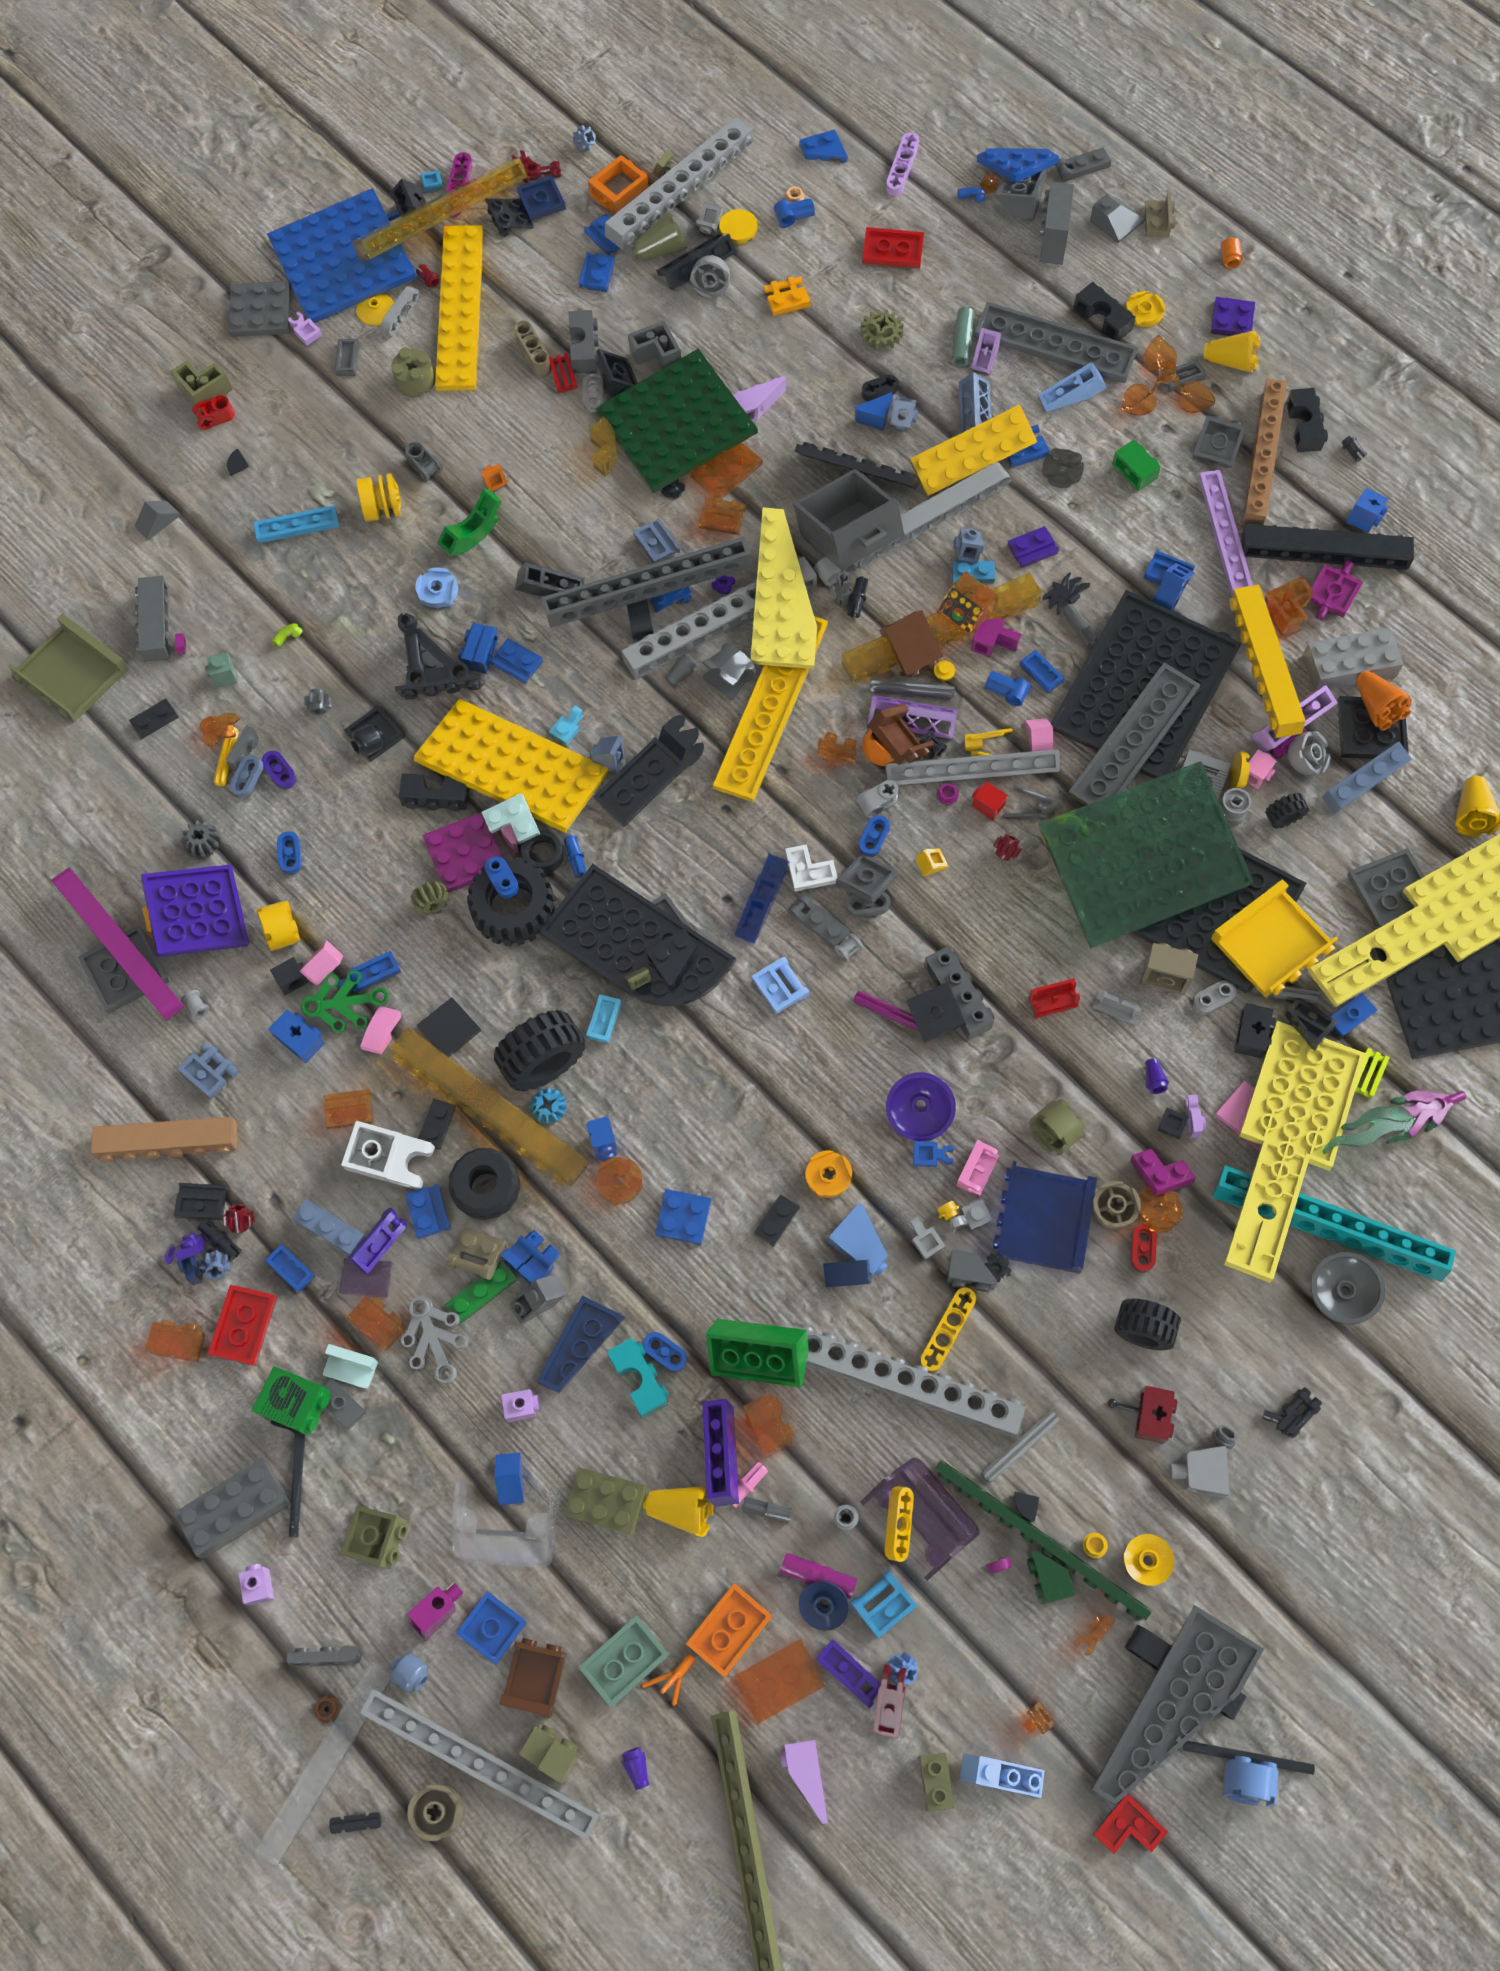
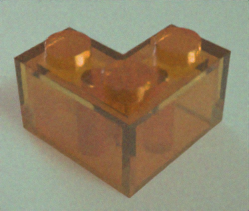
M1303 576L1267 592L1264 597L1272 623L1283 639L1301 631L1307 619V615L1302 608L1308 606L1314 591Z
M768 1393L743 1406L744 1415L766 1458L792 1445L791 1438L794 1437V1433L788 1423L784 1424L781 1419L783 1408L777 1397L772 1398L771 1394Z

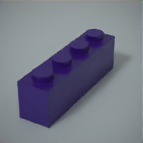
M727 1399L702 1402L707 1500L715 1507L739 1504L734 1407Z

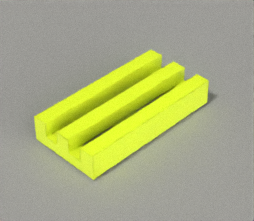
M1367 1048L1357 1085L1369 1057L1373 1058L1362 1087L1359 1088L1356 1085L1355 1092L1372 1099L1390 1057L1386 1055L1383 1057L1381 1053H1374L1372 1049ZM1380 1061V1067L1368 1092L1366 1091L1377 1062Z

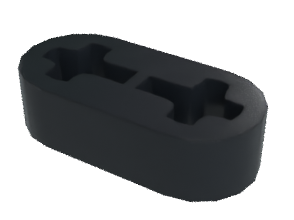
M885 375L865 382L862 385V398L869 402L891 392L894 395L898 390V379L893 375Z

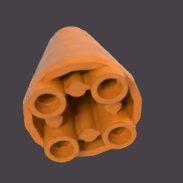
M1364 671L1356 678L1359 693L1376 727H1379L1382 731L1387 730L1399 719L1403 720L1410 715L1411 710L1409 708L1412 699L1408 693L1370 671Z

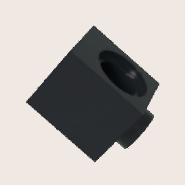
M294 957L270 969L284 995L309 983L307 978L300 972L304 964L302 962L297 963Z

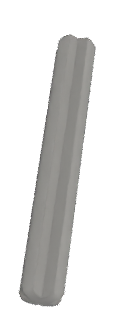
M1049 1411L982 1472L983 1479L987 1483H992L1059 1421L1057 1415Z

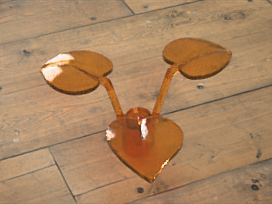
M1158 335L1148 345L1143 357L1144 365L1149 371L1159 370L1157 381L1150 391L1144 384L1130 386L1124 394L1122 409L1131 415L1139 416L1152 412L1158 403V399L1153 393L1159 383H1170L1175 380L1178 391L1182 393L1179 396L1178 403L1186 412L1197 413L1214 405L1215 398L1205 385L1197 381H1188L1185 383L1184 389L1181 388L1178 380L1179 376L1175 374L1177 369V353L1171 345Z

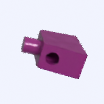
M454 1582L444 1591L436 1587L407 1613L409 1624L427 1641L455 1613L454 1602L463 1594V1591ZM437 1604L443 1605L441 1609L434 1608Z

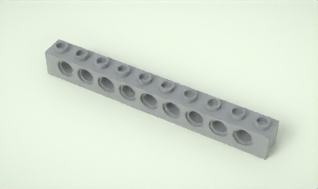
M736 116L606 221L605 237L621 249L632 244L639 235L643 234L664 214L669 211L671 212L678 203L684 201L693 191L698 190L705 181L710 180L720 169L722 170L732 159H736L744 149L749 148L753 142V128Z
M803 556L798 559L806 590L808 591L817 586V574ZM757 579L745 587L736 589L734 593L726 597H720L709 606H703L697 612L682 617L678 622L666 625L660 631L645 636L643 640L626 646L622 650L623 662L634 679L637 680L754 619L755 599L752 597L756 596Z
M806 1325L793 1326L796 1329L807 1330L808 1343L815 1342L819 1345L818 1351L808 1353L806 1365L1014 1439L1018 1434L1026 1407L1022 1406L1021 1401L1007 1397V1400L999 1398L997 1397L998 1394L994 1391L984 1389L982 1392L974 1389V1385L971 1383L951 1381V1377L946 1374L937 1373V1375L928 1373V1369L923 1366L914 1365V1367L905 1365V1361L900 1358L891 1357V1359L881 1356L882 1353L869 1348L866 1351L858 1348L859 1345L852 1341L846 1340L843 1343L837 1341L836 1337L829 1333L823 1332L822 1335L814 1333L813 1328ZM838 1350L841 1352L842 1358L836 1361L832 1360L829 1357V1352ZM861 1358L864 1360L865 1366L857 1369L852 1365V1360ZM884 1366L888 1370V1374L880 1377L875 1373V1368ZM907 1374L911 1379V1383L908 1385L901 1384L898 1381V1376ZM924 1382L931 1383L934 1391L932 1393H925L921 1389V1384ZM947 1390L954 1391L957 1394V1400L948 1401L944 1396V1392ZM971 1398L977 1399L980 1402V1408L977 1410L971 1409L968 1406V1400ZM995 1406L1000 1407L1004 1412V1416L1001 1418L994 1417L991 1413V1408Z

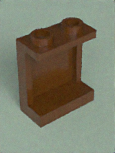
M922 610L915 611L879 630L882 638H887L902 670L899 672L901 676L908 675L911 678L920 673V668L924 666L930 668L938 664V659L943 657Z
M905 704L880 711L868 724L898 765L907 762L911 764L918 758L920 760L924 759L931 753L929 749L934 745L933 741L921 744L902 720V717L909 711Z
M522 1638L521 1643L515 1642L514 1644L515 1651L505 1691L501 1695L499 1705L552 1717L567 1654L561 1652L562 1647L547 1644L546 1648L537 1647V1641Z

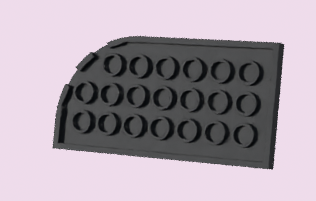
M594 864L589 867L538 931L541 936L628 995L644 1003L657 1006L687 1004L705 996L719 985L737 962L735 957ZM685 928L696 944L697 950L692 958L688 960L684 971L679 974L674 987L670 989L646 952ZM641 967H646L650 972L652 980L631 990L625 976Z

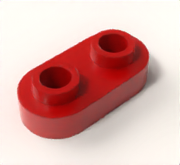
M1148 1224L1137 1226L1132 1233L1131 1265L1136 1271L1141 1273L1150 1271L1156 1263L1157 1233ZM1140 1235H1145L1147 1241H1142ZM1144 1258L1146 1264H1140L1138 1259Z

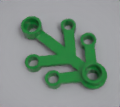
M351 971L347 975V980L333 999L324 1000L330 989L337 987L339 984V977L335 974H329L325 977L324 984L315 996L310 995L302 1000L301 1011L306 1017L321 1018L331 1026L333 1031L343 1032L346 1028L345 1021L335 1019L324 1010L334 1008L351 1020L356 1028L364 1029L369 1024L368 1018L358 1015L347 1006L371 1002L381 1006L389 1001V992L385 988L377 987L369 994L346 997L353 986L362 980L360 972ZM353 973H356L358 975V980L356 982H353L351 980V975ZM332 976L336 979L334 985L328 983V979ZM379 992L384 994L382 1001H379L376 997ZM312 1002L317 1005L314 1011L309 1009V1004ZM359 1018L365 1020V1025L362 1027L357 1024ZM337 1021H340L343 1025L340 1030L335 1028Z

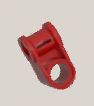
M217 395L209 400L198 402L192 408L194 415L198 418V427L204 430L224 422H229L235 415L234 409L225 395Z

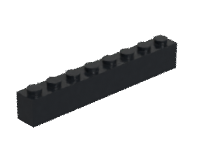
M1255 523L1245 524L1241 534V546L1244 556L1251 558L1344 565L1346 561H1350L1348 565L1352 562L1354 566L1408 570L1414 560V537H1406L1404 535L1393 536L1382 533L1368 534L1363 532H1343L1341 530L1330 531L1318 528L1305 529L1300 527H1280L1278 525L1267 526Z

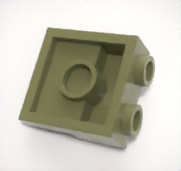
M357 1505L340 1555L391 1569L392 1564H395L399 1559V1550L397 1548L400 1540L404 1539L407 1535V1520Z

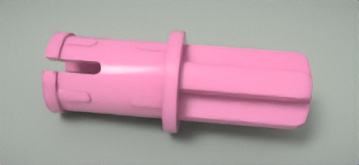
M757 1462L743 1478H739V1503L750 1491L754 1492L753 1488L767 1474L768 1470L760 1462Z

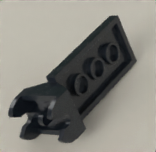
M677 715L671 718L662 727L659 739L655 737L593 796L623 827L686 769L685 765H693L702 756L705 749L703 742L694 744L699 737L698 728L680 731L685 723L686 717L684 715Z

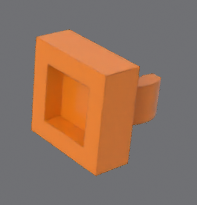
M499 464L493 467L488 465L483 468L484 471L481 472V476L486 489L492 492L507 484L502 467Z

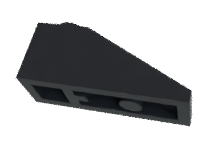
M525 563L517 572L515 590L533 595L548 596L584 585L585 578Z

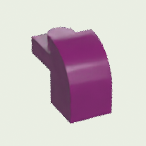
M989 619L978 627L972 640L971 651L991 657L996 644L1017 651L1022 634L1014 629L1004 628V619Z

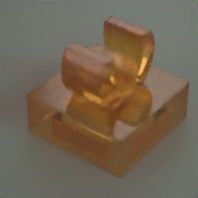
M1037 1702L1027 1711L1030 1719L1022 1726L1028 1735L1037 1728L1044 1734L1055 1723L1041 1704Z

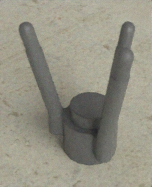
M1014 785L1013 788L1015 790L1039 799L1037 809L1041 810V812L1003 814V818L1042 817L1047 819L1048 814L1054 815L1058 798L1042 795Z

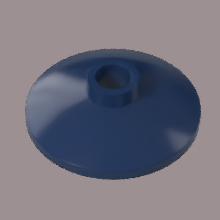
M816 1581L806 1586L799 1598V1610L803 1619L810 1626L818 1630L828 1631L836 1629L844 1623L848 1615L849 1603L845 1593L837 1585L828 1581ZM822 1599L827 1600L830 1604H823Z

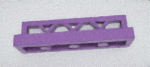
M873 696L868 724L874 717L875 709L885 710L905 704L909 709L905 715L910 720L905 724L913 733L926 734L932 731L936 737L953 738L958 710ZM920 717H926L930 725L925 729L919 728L915 720ZM942 720L951 722L949 733L940 732L936 724Z

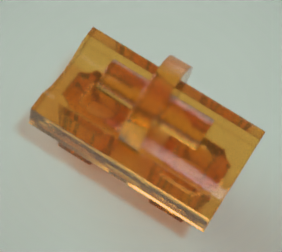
M827 732L823 739H819L817 754L822 755L824 761L830 762L829 769H834L836 764L844 766L845 762L854 765L857 754L856 740L846 738L844 745L836 743L838 736Z

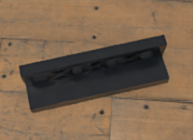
M719 233L656 271L658 276H665L670 289L674 290L690 280L693 266L700 258L714 255L724 260L737 251L730 234Z

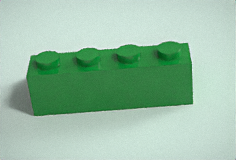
M717 1319L706 1332L711 1375L801 1388L809 1353L807 1330Z

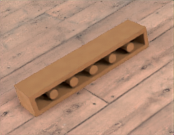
M233 1117L95 1126L92 1127L91 1154L100 1162H112L113 1159L119 1158L133 1161L137 1157L158 1159L160 1155L182 1157L183 1154L188 1153L196 1156L206 1155L207 1152L227 1154L230 1150H237L238 1123Z

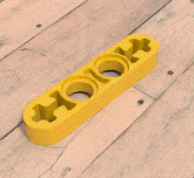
M961 1288L956 1292L921 1356L920 1366L927 1368L928 1373H935L940 1369L976 1302V1295L969 1288ZM968 1294L971 1303L966 1302L962 1311L957 1309L961 1302V1298L958 1296ZM957 1314L960 1317V1324L951 1326L947 1322L948 1315ZM940 1334H944L949 1338V1344L945 1347H941L936 1343V1337ZM932 1346L936 1351L943 1352L944 1355L942 1356L938 1353L935 1358L937 1366L932 1365L928 1367L925 1357L930 1358L934 1352L933 1349H930Z

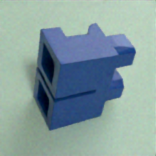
M536 1230L530 1232L525 1238L521 1235L510 1249L507 1248L501 1254L503 1260L529 1284H532L537 1279L548 1277L554 1270L553 1264L560 1255L559 1251L551 1244L542 1253L537 1249L544 1241V1238Z

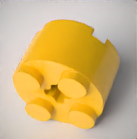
M280 901L256 909L270 952L297 944L300 941L298 928L295 920L292 918L288 901Z

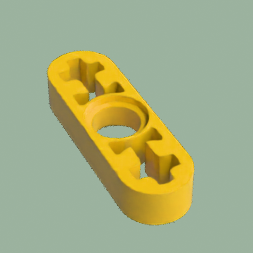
M896 1486L891 1490L889 1496L885 1555L892 1561L903 1562L909 1554L914 1496L912 1490L908 1487ZM901 1518V1527L898 1530L897 1521Z

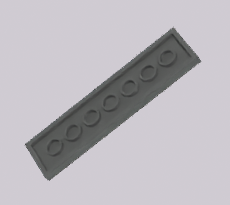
M990 302L986 303L974 331V337L978 339L981 328L1001 333L999 344L1001 346L1073 368L1081 369L1092 362L1101 376L1126 383L1139 348Z
M1163 663L1069 790L1068 796L1105 818L1201 685L1168 664Z

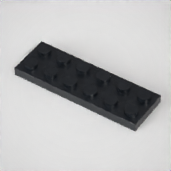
M803 442V445L797 444L795 452L801 456L849 470L857 469L860 473L917 489L919 481L911 472L901 470V473H896V469H893V467L882 464L881 468L876 467V463L866 459L858 462L857 458L846 453L838 456V452L823 447L821 451L818 450L817 446L808 442Z

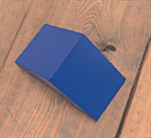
M892 392L856 406L855 421L884 430L888 420L889 408L893 405Z
M521 1452L496 1455L494 1477L499 1505L524 1503Z

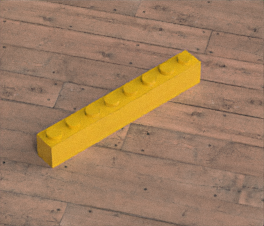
M1260 585L1234 588L1233 596L1229 600L1230 609L1235 612V624L1237 627H1240L1241 642L1246 645V657L1252 663V676L1257 679L1258 694L1262 695L1264 712H1268L1269 727L1271 730H1274L1276 738L1302 734L1306 720Z

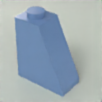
M859 1202L829 1236L828 1243L849 1261L869 1259L870 1278L872 1279L875 1275L880 1276L888 1267L886 1264L888 1255L864 1206Z

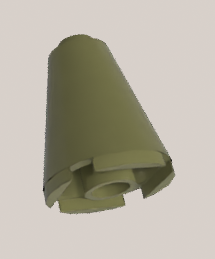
M670 211L664 214L633 242L634 247L631 250L636 259L640 258L641 261L687 248L683 235L677 223L673 221V215Z

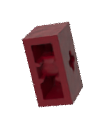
M1145 1386L1141 1389L1134 1438L1162 1444L1167 1442L1169 1438H1172L1174 1423H1171L1172 1414L1176 1413L1177 1399H1174L1175 1391ZM1156 1410H1158V1415L1162 1416L1159 1420H1156V1415L1152 1414Z

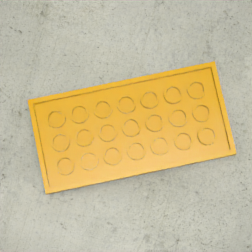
M460 698L414 755V762L444 776H449L501 803L520 793L523 794L533 818L564 833L570 828L609 772V768L594 763L589 758Z

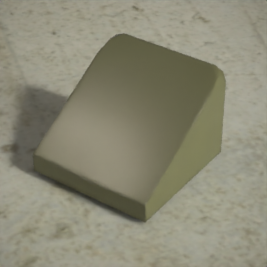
M641 967L625 976L631 990L652 980L650 972L646 967Z

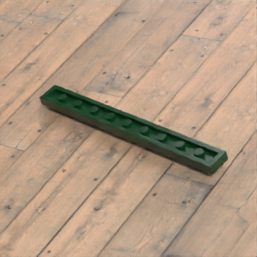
M940 1460L935 1470L939 1472L937 1476L947 1484L951 1481L959 1486L958 1491L968 1499L971 1496L980 1501L979 1507L989 1514L994 1511L1001 1516L999 1521L1011 1529L1015 1526L1021 1531L1020 1536L1031 1544L1034 1541L1042 1546L1041 1551L1052 1559L1055 1556L1063 1561L1062 1566L1072 1574H1075L1076 1571L1085 1577L1083 1581L1095 1590L1097 1587L1106 1592L1104 1596L1116 1605L1119 1602L1127 1607L1126 1612L1133 1618L1139 1620L1141 1617L1145 1621L1152 1613L1149 1607L944 1460Z

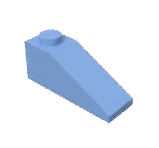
M1091 362L1038 395L1045 410L1048 412L1090 399L1107 387L1099 371Z

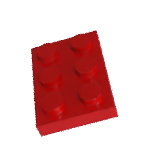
M866 227L862 264L920 269L924 232Z
M230 1285L208 1355L256 1366L277 1296Z

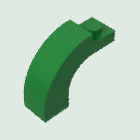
M483 489L469 516L456 525L445 526L437 544L450 556L469 551L481 542L497 523L499 517L496 513L502 501L489 489Z

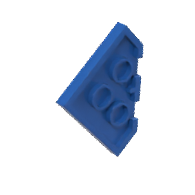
M989 148L977 155V162L1015 183L1057 164L1059 160V155L1051 152L1049 149Z

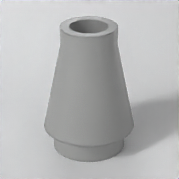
M841 1505L835 1510L833 1518L838 1528L850 1530L857 1525L859 1517L858 1512L853 1506ZM848 1516L850 1518V1522L843 1523L841 1521V1517Z

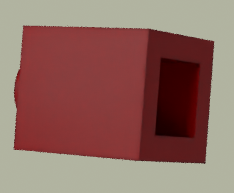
M986 781L982 787L978 786L972 794L974 798L972 807L994 821L1005 807L1008 795Z

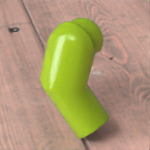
M295 623L287 625L278 631L271 642L280 648L288 636L292 635L294 638H298L302 633V629Z

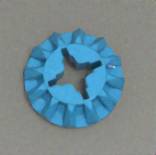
M549 1087L539 1090L532 1096L529 1104L533 1118L543 1124H552L559 1121L564 1116L567 1107L564 1096L558 1090ZM543 1099H546L549 1103L554 1102L551 1105L552 1113L547 1108L542 1109L544 1106Z

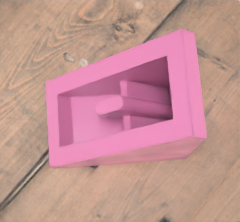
M1048 719L1026 720L1025 725L1030 751L1053 750V726Z
M326 940L302 967L300 972L315 986H318L341 963L343 955Z

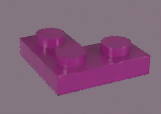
M1152 1149L1134 1154L1130 1159L1155 1196L1192 1184L1196 1179V1176L1184 1160L1164 1166Z

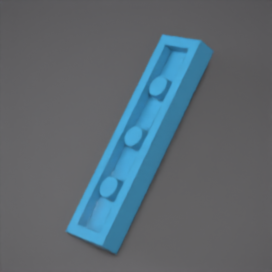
M335 505L254 522L258 544L340 527Z

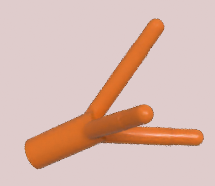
M688 1653L674 1671L641 1684V1687L646 1688L669 1679L660 1690V1693L664 1694L675 1682L671 1702L675 1706L682 1676L696 1659Z

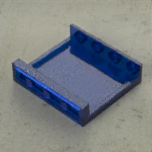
M1013 1161L1011 1168H1006L1004 1181L1008 1182L1007 1190L1002 1191L1000 1204H1004L1003 1213L999 1212L996 1226L1000 1227V1233L995 1235L992 1249H997L996 1254L999 1258L1005 1255L1009 1260L1080 1274L1084 1266L1093 1209L1092 1201L1095 1195L1097 1178L1088 1176L1085 1180L1016 1166L1017 1162Z

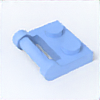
M785 957L780 958L752 975V981L775 1014L805 999L810 994L809 990L802 986L788 966L789 962ZM777 971H782L796 991L795 993L791 994L777 975Z

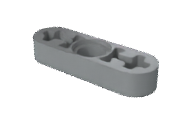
M407 286L383 318L381 323L382 332L391 336L397 332L418 301L419 291L417 289Z

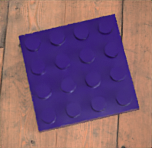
M232 864L141 874V882L157 957L246 947L249 945Z

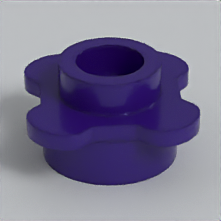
M721 576L711 583V587L720 594H728L736 580L732 576Z

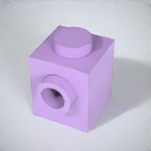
M531 1389L501 1395L504 1417L508 1423L535 1418L536 1410H540L538 1396H533Z
M261 1564L246 1567L245 1572L239 1573L243 1604L250 1606L274 1599L268 1568L261 1567Z

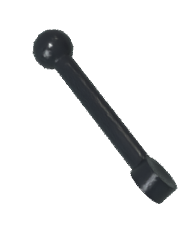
M1112 1398L1108 1400L1110 1408L1118 1407L1136 1413L1139 1412V1408L1119 1403ZM1154 1411L1152 1414L1156 1415L1157 1418L1158 1413L1157 1411Z

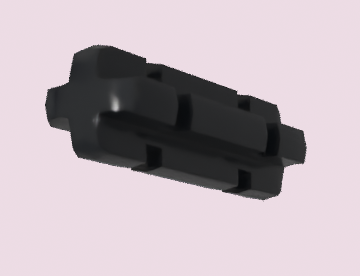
M380 1812L369 1813V1816H366L365 1813L344 1816V1819L333 1817L330 1819L329 1829L331 1834L342 1833V1830H345V1832L367 1830V1827L377 1829L381 1827Z

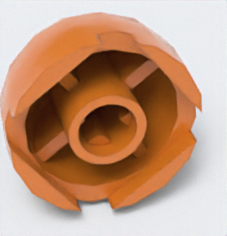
M869 728L864 734L862 749L866 759L879 766L895 763L894 758Z

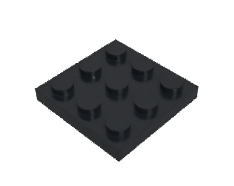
M1339 696L1337 701L1341 757L1374 759L1397 742L1409 754L1406 718L1403 720L1399 719L1387 730L1382 731L1373 724L1362 697Z

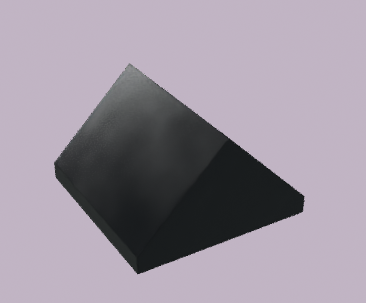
M602 349L596 351L598 368L610 398L638 383L628 358Z

